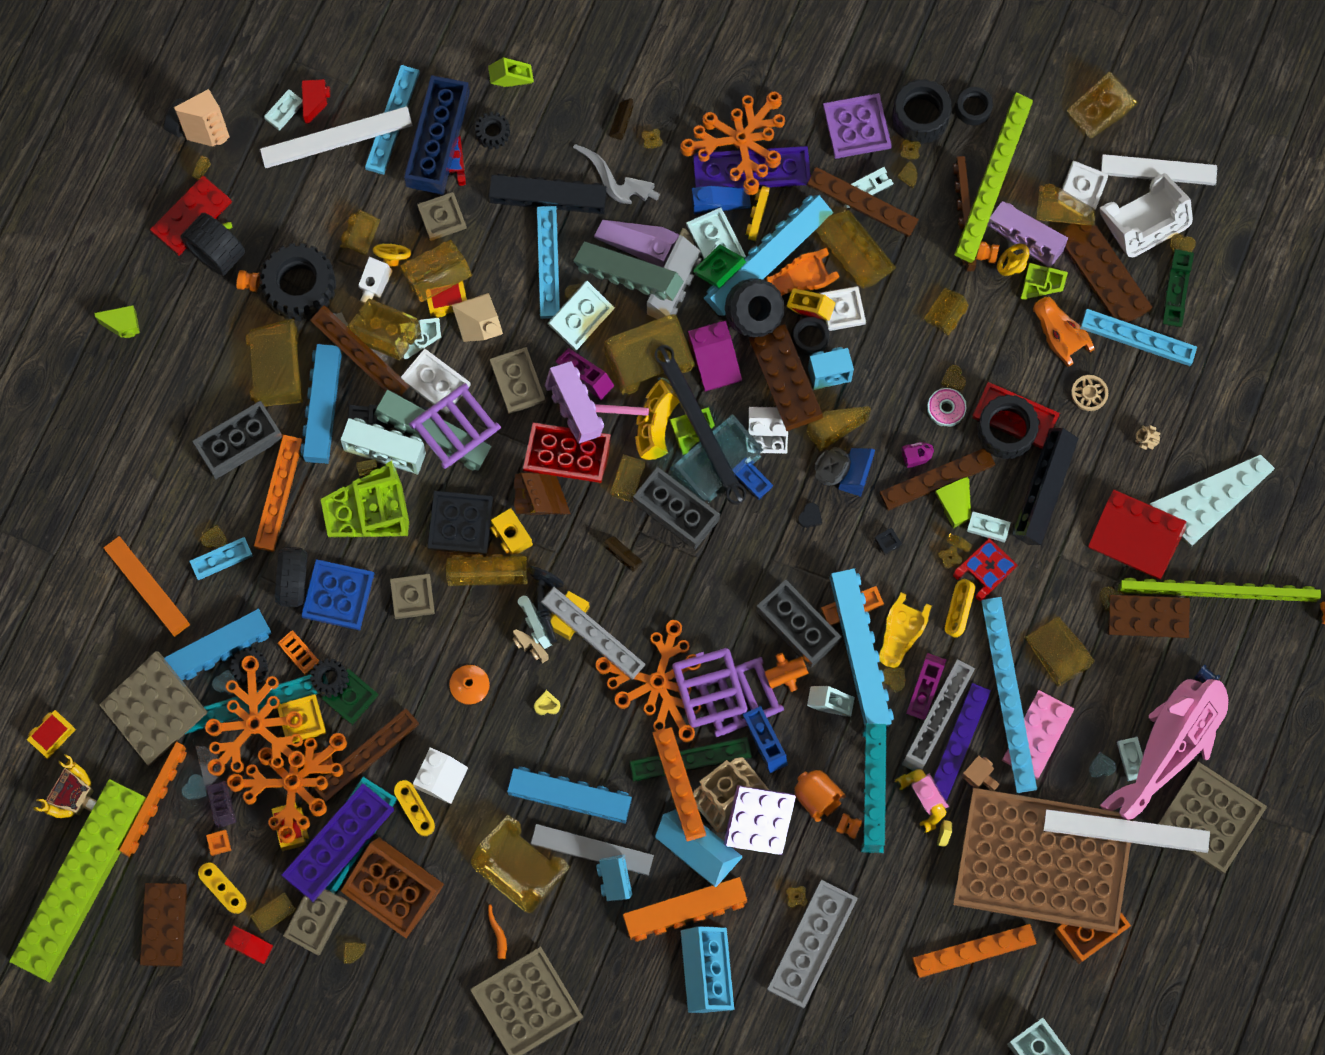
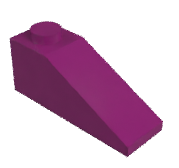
M570 348L555 361L558 365L572 361L574 367H577L579 370L582 384H585L587 390L599 399H602L614 387L606 372Z
M927 653L906 714L923 720L926 719L946 659Z

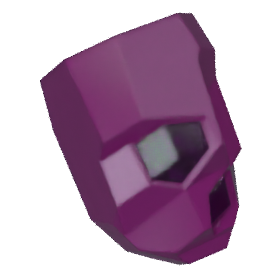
M920 442L903 446L901 452L906 467L910 468L927 463L934 453L933 446Z

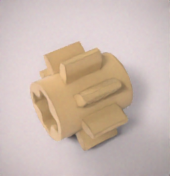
M1143 425L1136 433V442L1140 443V448L1145 450L1150 448L1153 450L1160 441V433L1156 431L1154 426L1149 425L1146 427Z

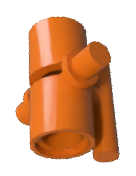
M779 653L776 655L777 666L765 671L771 689L785 684L789 687L790 692H794L798 689L795 683L796 679L809 674L802 656L788 661L783 653Z

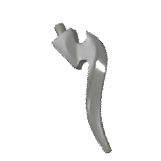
M574 145L573 148L584 154L594 164L600 174L603 185L607 186L608 195L614 200L624 204H632L629 198L633 194H636L644 201L648 197L656 201L658 200L660 194L653 190L655 187L654 183L626 177L625 183L620 186L616 183L606 162L598 154L585 147Z

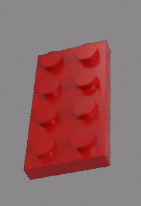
M202 176L150 231L180 256L187 249L181 240V235L201 213H207L216 219L232 201L206 177Z
M988 382L972 418L979 421L984 407L998 396L1019 395ZM1024 398L1034 407L1039 420L1038 433L1032 445L1042 449L1049 428H1054L1060 413ZM1000 411L994 414L990 420L989 426L1016 438L1022 439L1026 434V423L1015 412Z

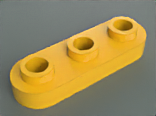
M762 186L756 193L755 200H758L756 207H752L750 217L753 218L752 224H748L746 235L749 236L748 240H757L770 187Z
M967 579L958 581L953 592L945 623V632L952 637L962 635L966 627L975 591L974 583Z
M406 780L398 782L394 788L396 798L416 832L421 836H429L435 829V823L411 782ZM403 789L409 790L407 795L401 794ZM413 806L419 807L417 812H412L411 808ZM423 823H427L429 825V827L425 830L421 828V825Z
M203 864L198 871L202 882L231 913L239 914L243 912L247 904L245 897L215 864ZM208 869L212 870V874L210 876L205 875V872ZM221 884L225 885V890L223 891L218 889ZM234 899L239 900V904L237 906L232 905V901Z

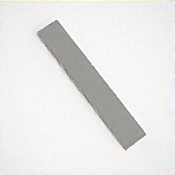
M555 587L540 602L631 680L646 665Z
M536 824L531 845L599 862L603 858L624 854L627 870L648 876L654 855L538 824Z

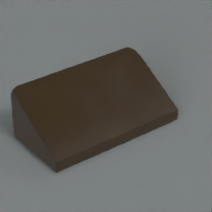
M630 98L620 102L609 133L610 137L619 140L624 138L634 107L633 99Z
M613 536L604 541V548L632 572L642 564L643 561L616 537Z

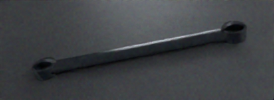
M668 345L659 346L655 351V361L661 365L726 491L727 500L734 505L741 504L746 498V489L739 484L674 358L673 349ZM665 349L671 353V360L669 359ZM659 350L662 352L666 362H662L657 358ZM737 488L741 489V491L743 492V499L741 498ZM731 489L734 491L738 501H733L729 497Z

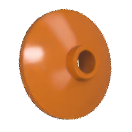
M465 665L458 668L452 674L449 683L453 697L460 703L468 705L476 704L483 700L490 686L489 678L485 671L475 665ZM467 680L473 681L471 686L465 685Z

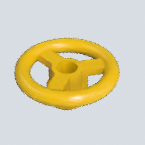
M1019 243L1009 247L998 260L997 270L999 274L1009 276L1022 272L1026 268L1029 258L1028 246ZM1018 249H1022L1024 251V253H1021L1019 255H1016L1013 252ZM1009 257L1008 263L1003 269V263L1005 259Z
M379 244L373 248V253L380 258H384L383 262L389 266H398L399 260L407 259L411 256V251L401 245Z

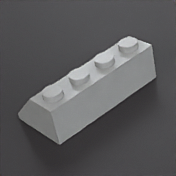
M679 235L664 266L666 269L677 272L684 282L673 301L668 299L660 300L653 294L650 295L647 301V315L665 323H669L671 318H675L678 311L676 306L678 302L683 301L686 295L684 290L693 281V269L702 262V258H700L701 251L681 235Z

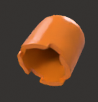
M823 771L804 772L797 778L799 782L794 790L795 796L815 822L821 821L820 817L824 814L828 817L842 804L839 801L841 797L843 799L846 798L845 793Z

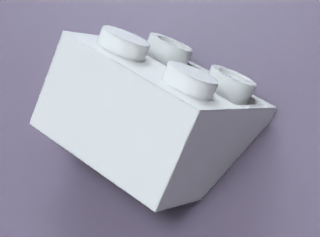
M749 407L748 453H787L788 431L786 432L777 407Z

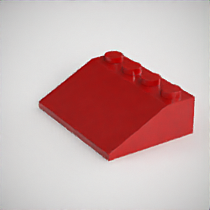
M533 423L523 471L602 483L610 449L611 434L601 433L600 437L578 443L570 428Z
M1113 490L1088 548L1161 580L1186 530L1187 521Z

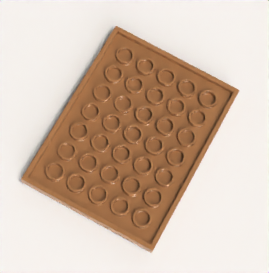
M973 788L954 905L1117 933L1131 843L1044 831L1046 809L1125 820L1120 813Z

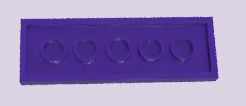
M808 146L767 149L768 151H777L780 154V165L776 168L768 167L766 177H759L756 172L752 171L754 178L759 182V188H762V186L807 185L810 179ZM740 150L712 152L709 160L706 162L698 159V153L693 154L695 187L743 188L744 181L746 180L745 172L742 173L741 179L738 181L730 179V170L737 168L742 162ZM748 150L750 160L758 165H766L764 157L753 150Z
M362 784L285 870L282 877L310 901L314 902L391 815L394 808L365 784Z

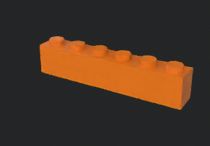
M738 877L719 883L717 887H706L625 913L623 918L630 940L635 939L637 942L646 939L647 935L651 933L655 935L667 932V928L673 926L674 929L686 926V922L692 920L694 923L705 920V916L713 914V917L722 915L726 909L732 908L733 911L741 909L747 903V897L741 879Z

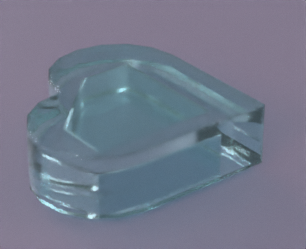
M228 669L213 680L212 686L216 692H226L233 695L234 693H230L226 689V684L230 680L236 682L237 680ZM232 683L230 684L229 689L234 690L236 688V684Z
M1101 752L1098 753L1089 767V772L1093 777H1101L1103 774L1109 776L1116 770L1115 762Z
M198 774L192 775L188 780V784L182 788L183 796L188 800L207 797L204 779Z

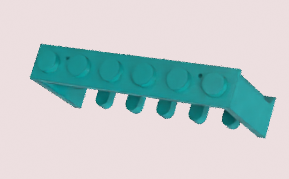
M866 723L862 733V737H866L864 751V843L861 847V852L884 853L886 724Z

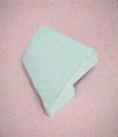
M439 318L400 322L404 359L410 358L441 338Z

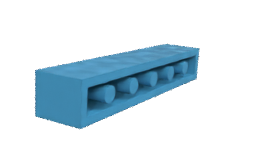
M317 344L316 350H313L312 362H315L314 369L310 370L312 388H308L307 398L310 399V405L306 406L305 418H308L307 425L303 427V436L306 437L305 444H301V455H303L305 462L329 464L342 350L338 346Z
M257 609L164 659L181 680H190L197 676V672L213 668L215 663L220 660H229L233 657L234 653L250 648L251 644L267 640L269 638L268 635L272 633L260 610Z
M525 767L513 768L507 791L510 796L626 824L632 797H629L626 792L617 791L613 793L603 786L593 788L589 787V784L586 782L578 781L576 784L569 782L570 779L558 776V779L550 777V774L539 771L538 774H535Z

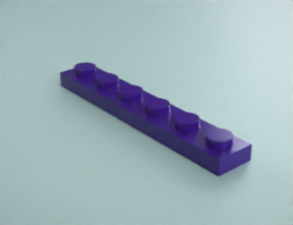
M974 683L970 687L933 779L945 801L948 799L991 690Z

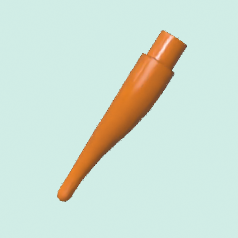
M490 904L488 905V915L497 938L498 959H506V937L501 927L495 921L492 905Z

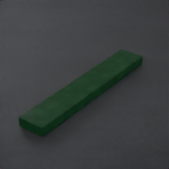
M748 737L680 751L686 771L719 765L726 760L731 762L735 758H752ZM659 755L629 761L633 782L665 776Z

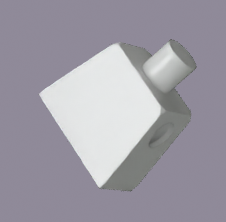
M369 257L358 286L363 291L360 302L370 305L374 296L381 297L392 273V269L388 264Z

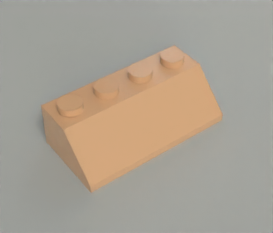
M209 89L174 107L185 138L188 141L215 146L223 144L230 138L220 107Z

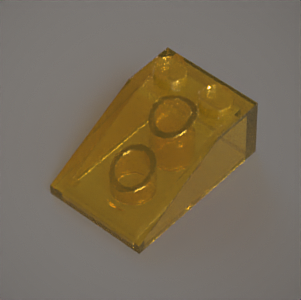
M1108 72L1076 101L1067 112L1089 138L1092 139L1125 116L1139 102L1116 75Z
M1045 184L1040 186L1036 220L1095 225V209L1063 189L1055 187L1053 184Z
M869 406L825 411L822 413V419L808 424L807 434L818 450L822 451L867 422L871 409Z
M1059 616L1025 637L1058 687L1090 668L1095 662L1082 642Z

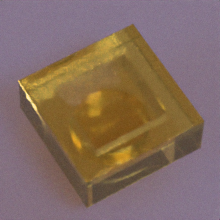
M376 459L356 463L359 476L363 475L365 477L371 471L378 469Z

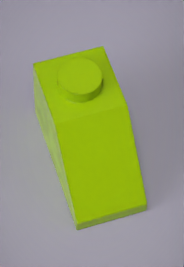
M503 57L488 66L491 84L509 87L534 82L530 64Z
M134 306L95 313L99 324L120 337L131 338L135 334H140Z

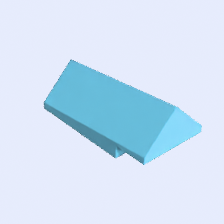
M677 810L663 814L655 838L714 887H717L741 860L742 855L732 847L724 845V841L705 825H703L706 832L705 837L686 842Z

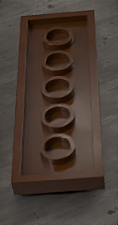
M1089 214L1059 231L1060 234L1068 237L1064 248L1111 317L1130 323L1152 310L1153 307Z
M786 325L776 327L773 332L766 336L749 337L786 432L822 419V411Z

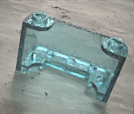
M733 414L712 431L734 474L749 462L754 464L761 458L760 453L763 449ZM701 442L670 468L702 501L707 500L710 502L718 495L716 491L722 486V483Z

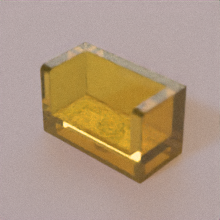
M623 454L611 490V496L633 502V496L636 493L642 472L645 470L646 461Z

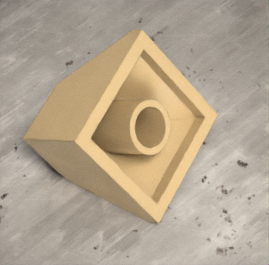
M489 293L452 305L463 342L487 340L503 334Z

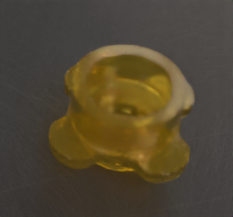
M659 129L642 133L645 148H656L662 145L663 141L660 139Z
M904 140L902 142L903 150L901 151V156L907 159H918V151L921 147L920 142Z
M951 546L948 550H942L939 553V557L947 569L962 562V557L958 555L955 546Z
M789 887L786 890L789 898V907L793 908L795 905L805 906L807 904L805 887Z

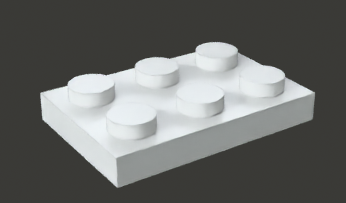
M426 349L420 353L401 376L410 388L433 405L462 384L466 383L468 387L471 385L468 380ZM462 395L453 400V403L456 404ZM447 406L441 409L446 415L450 411Z

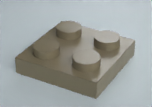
M454 192L417 204L430 241L467 229Z
M430 574L390 579L395 619L435 614Z

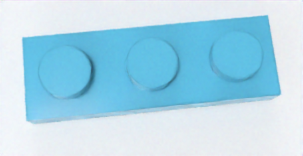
M245 537L191 560L190 564L197 579L200 580L253 557Z

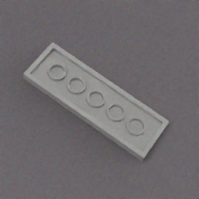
M823 880L820 881L767 991L803 1009L805 1008L858 899L857 897Z

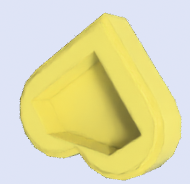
M546 690L534 703V709L539 715H545L546 713L554 715L560 710V702Z
M943 820L941 823L937 842L939 846L945 847L948 844L952 833L951 821Z

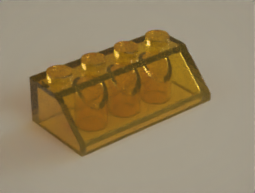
M850 210L829 215L816 229L820 239L828 245L832 254L841 261L844 269L854 277L855 282L862 289L873 286L896 269Z
M476 554L472 555V557L464 558L463 555H453L452 558H447L446 578L448 586L528 584L527 556L512 554L511 557H503L502 554H493L491 557H483V555Z

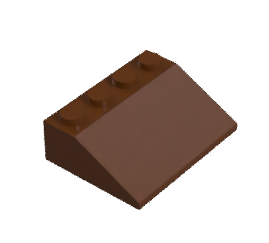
M377 838L369 844L341 892L400 935L407 938L431 906L444 883L384 840Z

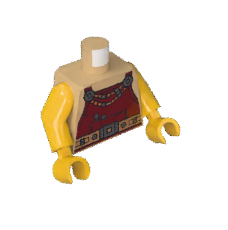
M66 754L64 756L68 758V762L63 764L59 761V764L64 767L62 774L46 801L44 799L36 800L42 803V807L40 809L33 807L35 811H44V813L56 818H68L74 816V814L80 815L84 808L90 812L94 808L97 801L90 798L93 790L90 788L91 781L86 771L73 762L72 758Z

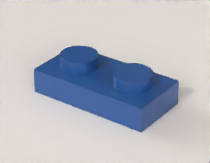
M747 458L733 469L736 478L758 500L773 487V484Z

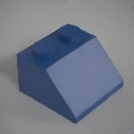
M851 448L850 454H848L851 460L850 469L844 479L839 482V490L857 496L862 495L875 449Z

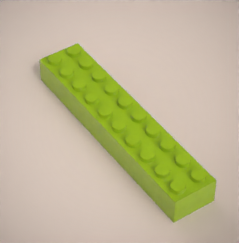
M110 779L108 780L11 957L10 963L49 983L51 982L121 853L119 850L146 797Z

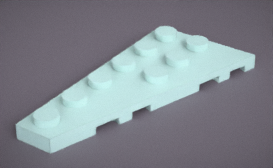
M1259 455L1149 505L1187 521L1182 539L1191 548L1275 468L1262 455Z

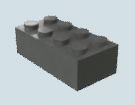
M259 401L193 440V443L216 480L280 442L282 435L262 402Z
M659 467L654 470L633 496V503L694 550H696L720 520V513Z
M787 580L783 581L757 605L756 612L799 656H802L804 662L810 668L840 642L841 636Z

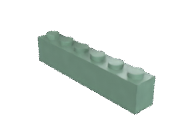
M585 241L573 260L578 266V270L588 275V273H591L601 280L606 278L616 285L621 283L628 289H638L645 295L653 294L660 300L668 299L673 301L684 282L675 271Z
M387 390L374 415L377 416V419L383 423H390L394 425L396 430L402 433L407 432L427 443L415 428L412 429L409 426L410 422L426 410ZM431 417L422 423L448 457L457 451ZM444 421L464 446L473 440L467 432ZM482 442L460 458L459 461L464 463L466 468L479 471L492 446Z

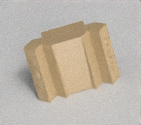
M742 757L735 758L730 763L728 760L722 763L699 781L701 786L694 790L693 795L699 811L715 831L719 833L725 832L728 827L737 785L769 789Z

